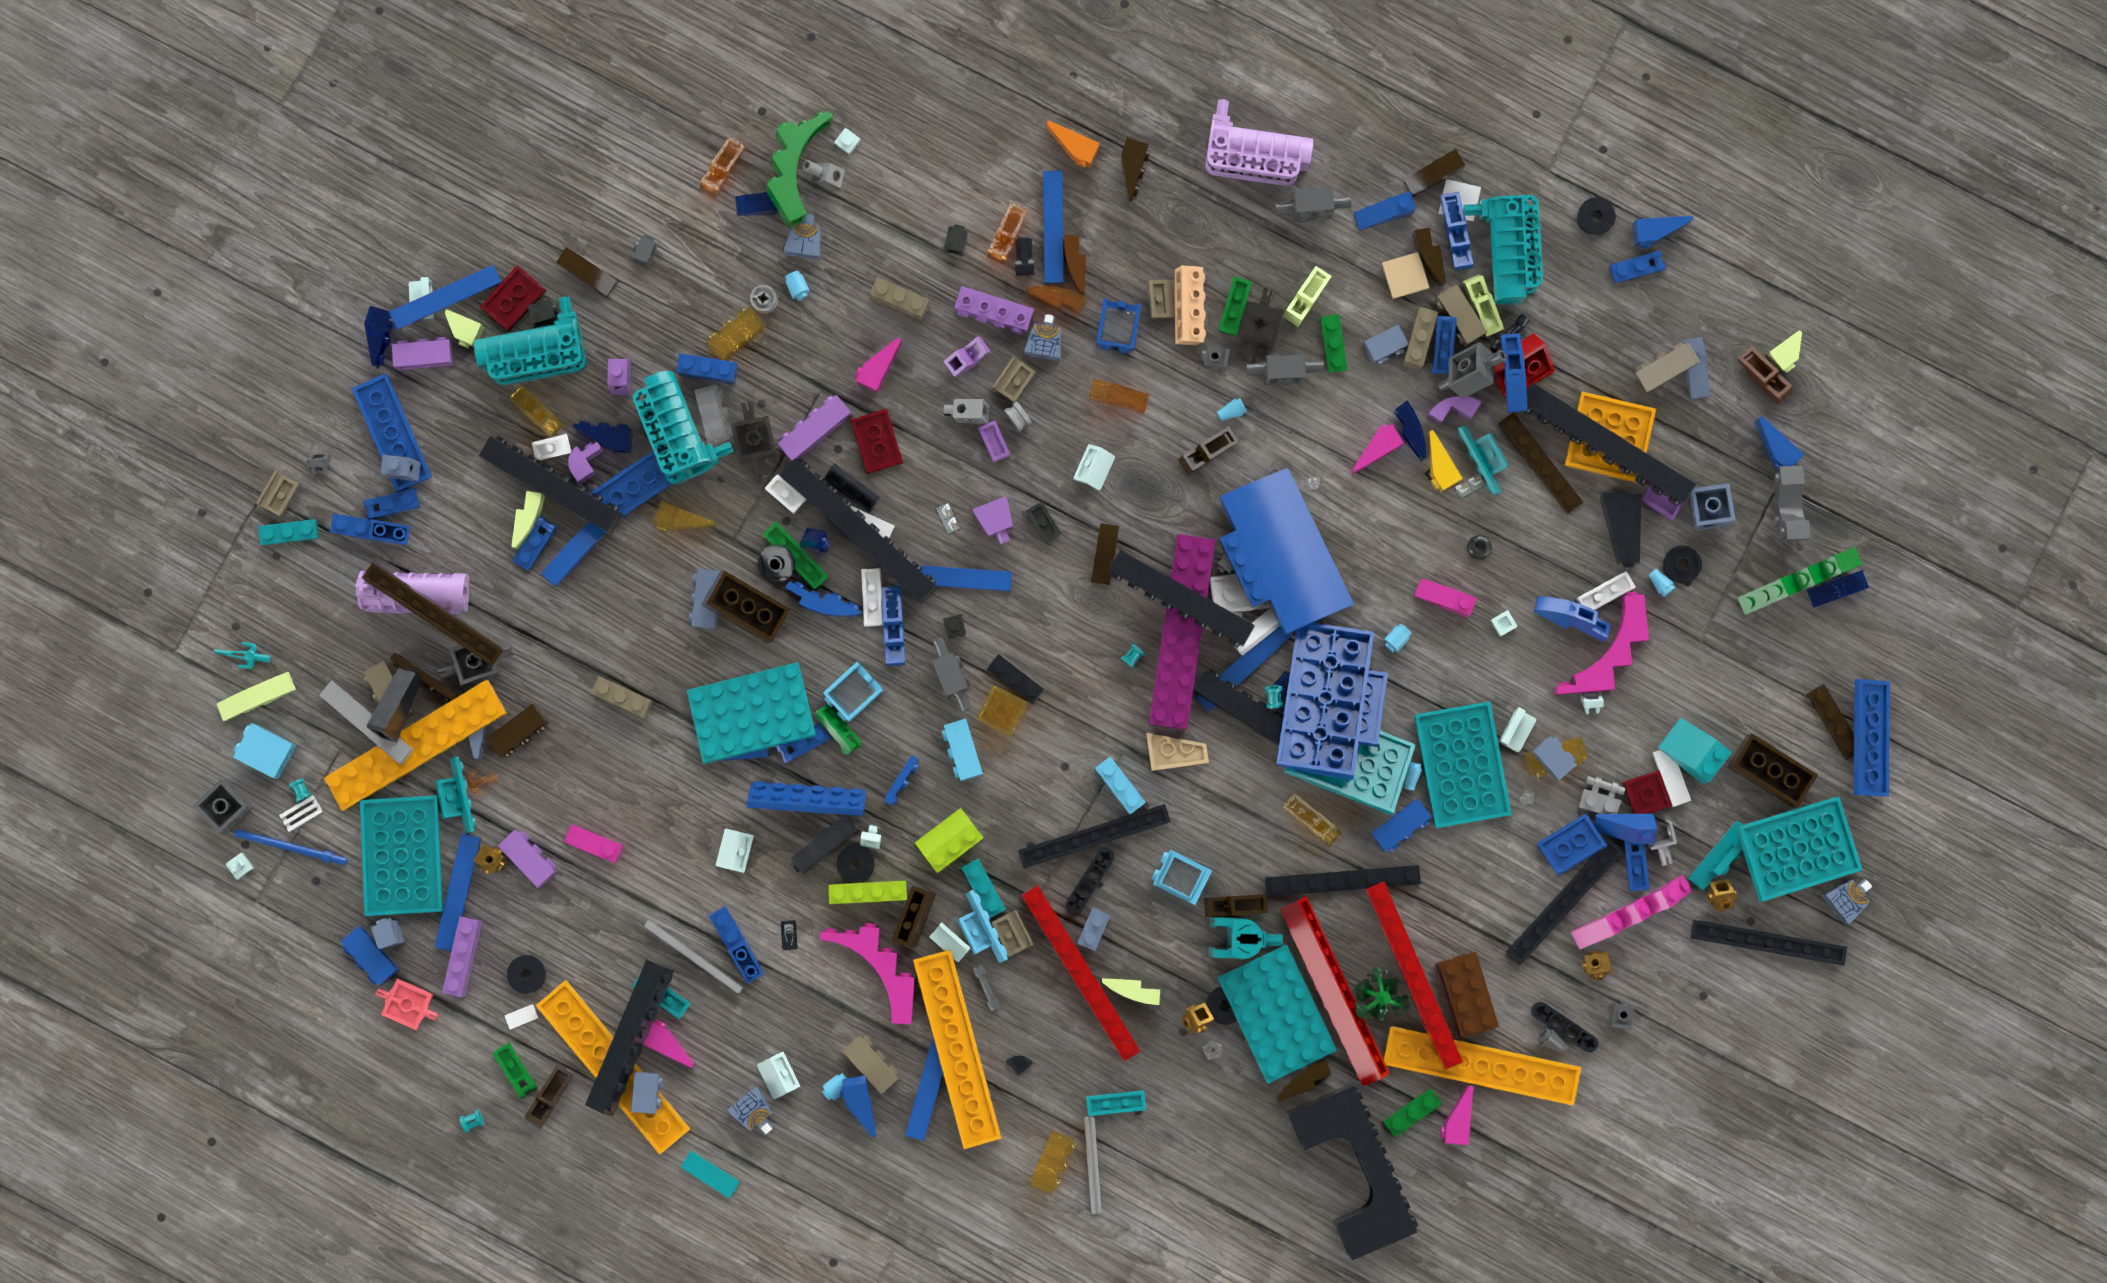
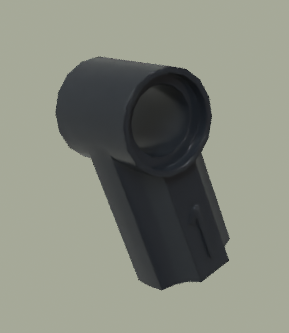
M1021 237L1016 239V276L1035 275L1032 238Z

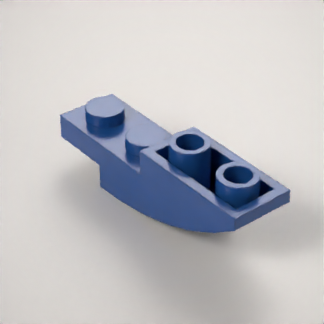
M1520 333L1501 335L1502 351H1504L1507 357L1503 365L1508 413L1527 411L1526 375Z
M334 513L330 527V533L400 545H407L410 526Z
M789 581L786 586L788 591L801 597L799 605L810 611L833 617H857L861 615L858 605L850 601L848 604L841 601L842 597L834 592L831 595L826 593L824 598L821 599V594L814 590L811 592L804 590L805 586L797 581L794 584Z
M1542 596L1537 598L1534 612L1565 629H1568L1571 625L1602 642L1608 639L1611 625L1597 618V611L1579 603L1560 598Z
M726 905L709 914L710 920L746 983L748 984L764 975L751 947Z

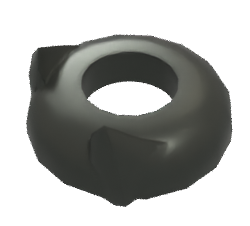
M1477 535L1470 538L1467 550L1473 559L1481 560L1490 555L1492 545L1487 537ZM1477 542L1485 544L1483 552H1478L1475 549Z

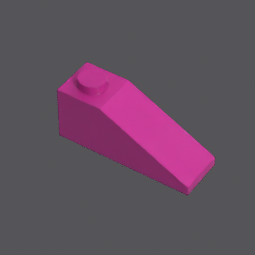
M900 338L895 339L865 362L862 368H858L855 374L858 385L878 394L902 344Z
M1384 424L1376 429L1377 433L1351 471L1352 474L1364 469L1404 444L1393 424L1389 426Z
M1421 578L1414 594L1417 598L1465 618L1471 615L1477 598L1423 578Z
M571 824L564 840L565 843L613 863L619 862L625 847L623 844Z
M658 1019L655 1022L653 1021L649 1035L643 1045L693 1068L695 1062L671 1030L665 1027L666 1023Z
M1466 1085L1446 1118L1444 1126H1441L1440 1138H1443L1444 1143L1469 1145L1473 1086Z

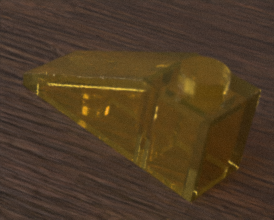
M523 385L509 397L550 438L564 425Z
M661 501L653 523L657 525L656 529L666 533L668 530L674 532L715 528L717 525L715 521Z
M1296 793L1282 807L1329 848L1342 834L1331 821Z

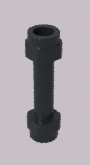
M1520 314L1514 321L1515 324L1504 335L1516 334L1520 328L1523 329L1529 323V319L1525 315ZM1501 338L1497 339L1490 346L1495 353L1502 350Z

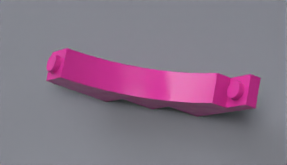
M1628 592L1627 596L1622 597L1621 620L1610 647L1593 665L1572 676L1573 685L1570 682H1560L1559 686L1554 687V695L1612 691L1615 689L1613 667L1632 665L1630 643L1646 642L1649 640L1644 594L1639 595L1638 592Z

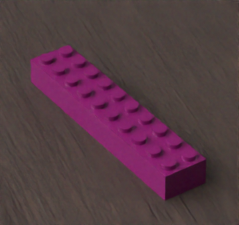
M1177 534L1170 578L1206 598L1215 539ZM1166 608L1148 725L1187 730L1202 628L1195 624L1196 620L1190 617L1185 619L1178 615V610Z

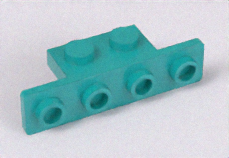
M1466 425L1459 427V437L1468 446L1469 456L1475 459L1479 474L1484 476L1487 482L1486 487L1488 491L1494 495L1501 493L1502 491L1493 475L1509 467V464L1492 433L1474 441Z
M456 756L450 759L453 778L437 780L435 784L443 819L462 816L465 834H470L474 832L476 824L474 817H471V800L467 798L466 790L468 786L462 775L464 770L463 763Z
M1736 821L1688 877L1700 890H1704L1715 876H1724L1731 868L1729 864L1733 860L1737 861L1743 854L1736 827L1743 825L1740 821Z

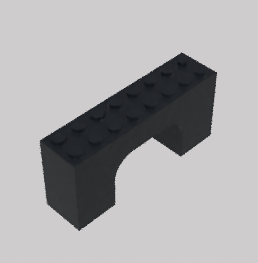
M1349 1084L1288 1110L1287 1114L1304 1150L1333 1138L1346 1139L1353 1147L1369 1185V1197L1361 1208L1333 1220L1346 1252L1353 1261L1417 1233L1415 1227H1418V1223L1414 1215L1412 1216L1408 1212L1410 1208L1409 1202L1400 1193V1190L1403 1189L1399 1180L1393 1177L1392 1172L1395 1170L1391 1161L1384 1156L1387 1153L1384 1144L1377 1140L1376 1136L1379 1133L1375 1124L1370 1123L1368 1119L1371 1117L1368 1107L1362 1105V1093L1359 1087L1357 1088V1086Z

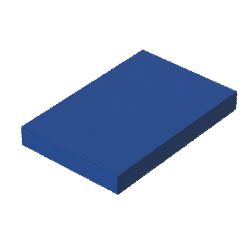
M1585 813L1538 842L1537 846L1558 877L1606 848L1607 844Z

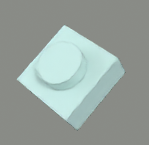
M845 128L834 144L850 155L861 139Z
M1508 610L1490 620L1500 637L1518 627Z

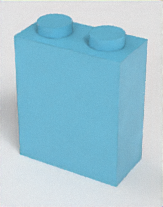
M251 723L250 726L248 725L243 732L244 738L241 743L239 742L235 746L233 758L274 779H279L297 745L257 724Z

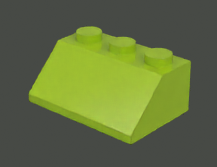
M960 808L921 837L915 844L934 870L939 873L984 838Z

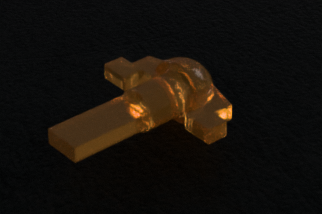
M473 769L472 773L468 774L467 785L474 794L482 795L481 788L477 789L476 786L497 781V773L474 779L473 776H476L477 773L476 769Z

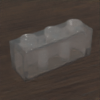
M717 385L694 390L707 443L712 444L713 447L729 441L731 443V437L734 436L732 426L727 424L726 419L729 418L727 407L723 408L722 400H725L723 390L719 389Z

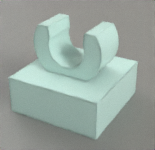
M1581 693V702L1586 714H1589L1590 708H1595L1596 714H1598L1600 707H1604L1601 693Z
M870 825L868 832L862 831L860 846L879 849L881 835L877 834V826Z
M244 853L238 854L226 863V866L236 880H239L254 869Z

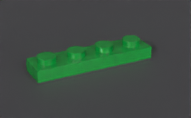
M777 521L763 533V536L772 545H782L791 551L795 559L796 571L814 590L829 578Z

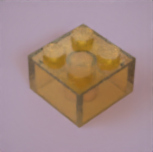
M993 684L976 719L1014 737L1031 702Z

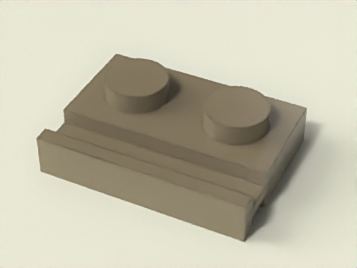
M1148 280L1146 283L1150 319L1175 318V280Z
M1013 356L993 384L992 389L1015 403L1036 371Z
M275 470L256 504L282 517L301 484Z
M1017 910L991 922L1007 951L1008 957L1034 945Z

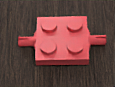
M397 979L389 992L378 988V992L375 993V995L386 999L385 1007L381 1013L382 1016L414 1030L419 1029L425 1017L434 1021L438 1019L436 1017L439 1016V1013L429 1010V1004L434 994L403 980Z

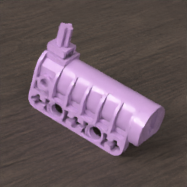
M1218 99L1216 114H1213L1205 163L1207 173L1215 176L1291 186L1296 182L1299 170L1308 171L1312 155L1313 138L1233 127V123L1229 122L1230 116H1227L1229 101ZM1265 176H1271L1274 178L1268 179Z
M360 571L355 584L356 596H359L357 601L360 609L373 613L414 614L363 580L362 576L366 571ZM392 573L451 614L456 615L460 614V612L468 611V574Z

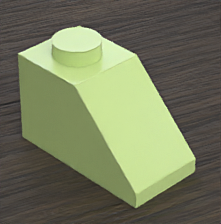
M446 309L445 315L454 337L459 341L458 344L468 349L470 346L474 347V340L480 339L485 327L478 322Z
M1800 330L1765 355L1769 362L1779 370V373L1783 370L1786 373L1795 367L1794 362L1799 359L1802 338Z

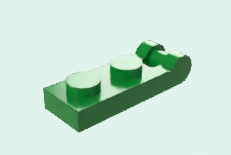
M828 704L814 713L819 722L840 744L841 751L844 754L848 755L853 750L861 747L860 739Z
M510 1042L492 1053L521 1099L527 1096L526 1093L538 1089V1085L529 1074ZM525 1079L527 1084L522 1087L519 1082Z

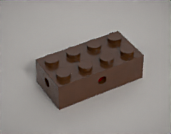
M1472 951L1436 962L1458 1036L1464 1038L1499 1027L1477 953Z

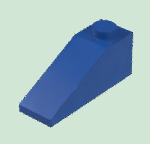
M1409 191L1356 211L1354 216L1359 231L1413 215L1416 208Z
M1693 216L1636 219L1633 222L1634 246L1640 245V248L1652 247L1653 244L1688 225L1693 220Z
M1763 416L1756 419L1755 424L1769 459L1773 463V467L1778 471L1779 467L1794 466L1804 454Z
M1654 814L1595 815L1594 826L1599 833L1634 844H1655L1657 826Z
M866 1075L842 1079V1087H839L841 1099H845L846 1106L872 1137H876V1124Z

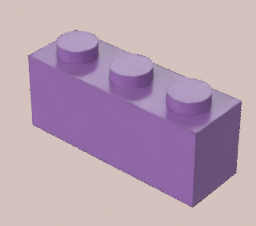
M446 337L435 338V341L417 339L413 343L401 340L397 344H392L393 367L397 370L454 366L453 343L449 339L447 340Z
M514 830L498 847L537 888H541L557 873L554 869L556 865L551 859H545L541 855L543 851L536 844L532 845L528 841L530 838L523 830L520 832Z

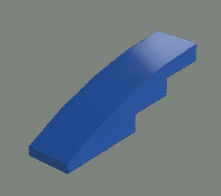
M1459 192L1441 194L1443 218L1454 271L1473 268L1474 263L1466 229L1467 222L1463 213Z
M588 522L551 561L541 575L556 587L581 563L582 559L607 532Z
M901 586L882 587L886 667L905 665Z

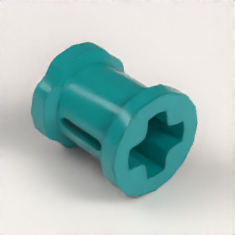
M1132 644L1128 653L1120 659L1134 669L1136 662L1141 656H1145V653L1135 644Z
M1271 685L1265 687L1268 698L1267 708L1283 707L1280 692L1282 691V686Z
M303 778L288 785L296 797V803H300L312 796L308 792Z
M479 1109L468 1116L459 1117L465 1133H468L474 1127L485 1125Z

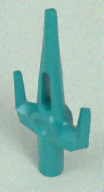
M241 643L244 646L250 647L248 651L214 650V653L247 661V665H238V668L252 669L255 661L271 662V655L258 654L257 646L253 643ZM233 653L244 654V657L233 655Z

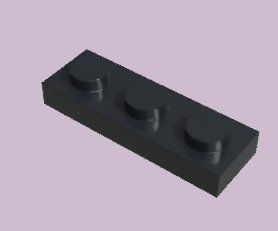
M835 463L830 467L824 480L868 513L874 509L880 499L879 496Z
M1000 654L996 656L987 668L988 671L1031 704L1035 702L1044 690Z

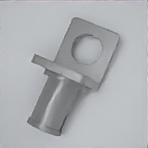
M804 161L802 169L810 173L809 181L827 182L837 188H841L845 173L844 169L831 163ZM834 171H837L839 175L836 182L832 177Z
M1665 820L1669 839L1655 842V844H1647L1651 850L1658 849L1662 866L1668 865L1667 863H1673L1669 847L1677 844L1673 824L1669 820Z

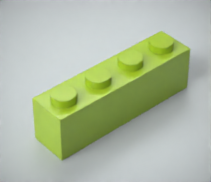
M907 881L828 885L829 904L904 901L908 898Z

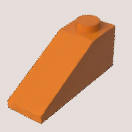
M1048 120L1046 123L1047 130L1071 159L1075 161V164L1082 168L1086 166L1090 168L1099 150L1100 143Z

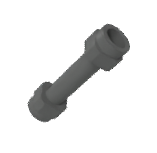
M983 964L973 968L976 978L978 977L988 1002L986 1004L989 1011L1001 1008L985 976L986 970Z

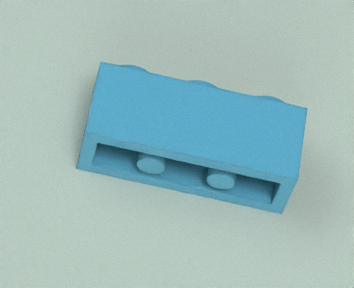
M966 718L944 725L945 730H942L944 741H949L950 748L947 751L950 760L954 759L956 767H953L955 777H960V780L964 781L983 775Z
M1111 756L1095 768L1096 772L1129 815L1146 803Z

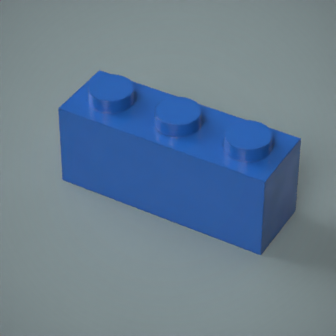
M679 353L676 372L682 377L735 385L738 365L732 361Z
M1417 798L1371 832L1370 835L1383 852L1389 851L1391 853L1399 847L1398 842L1402 839L1407 841L1415 835L1413 833L1415 829L1419 827L1421 830L1430 823L1428 819L1431 818V815Z
M358 926L341 941L344 945L342 947L344 952L356 959L355 964L357 967L369 974L367 977L374 985L385 984L400 970L383 949H378L376 941L363 926Z

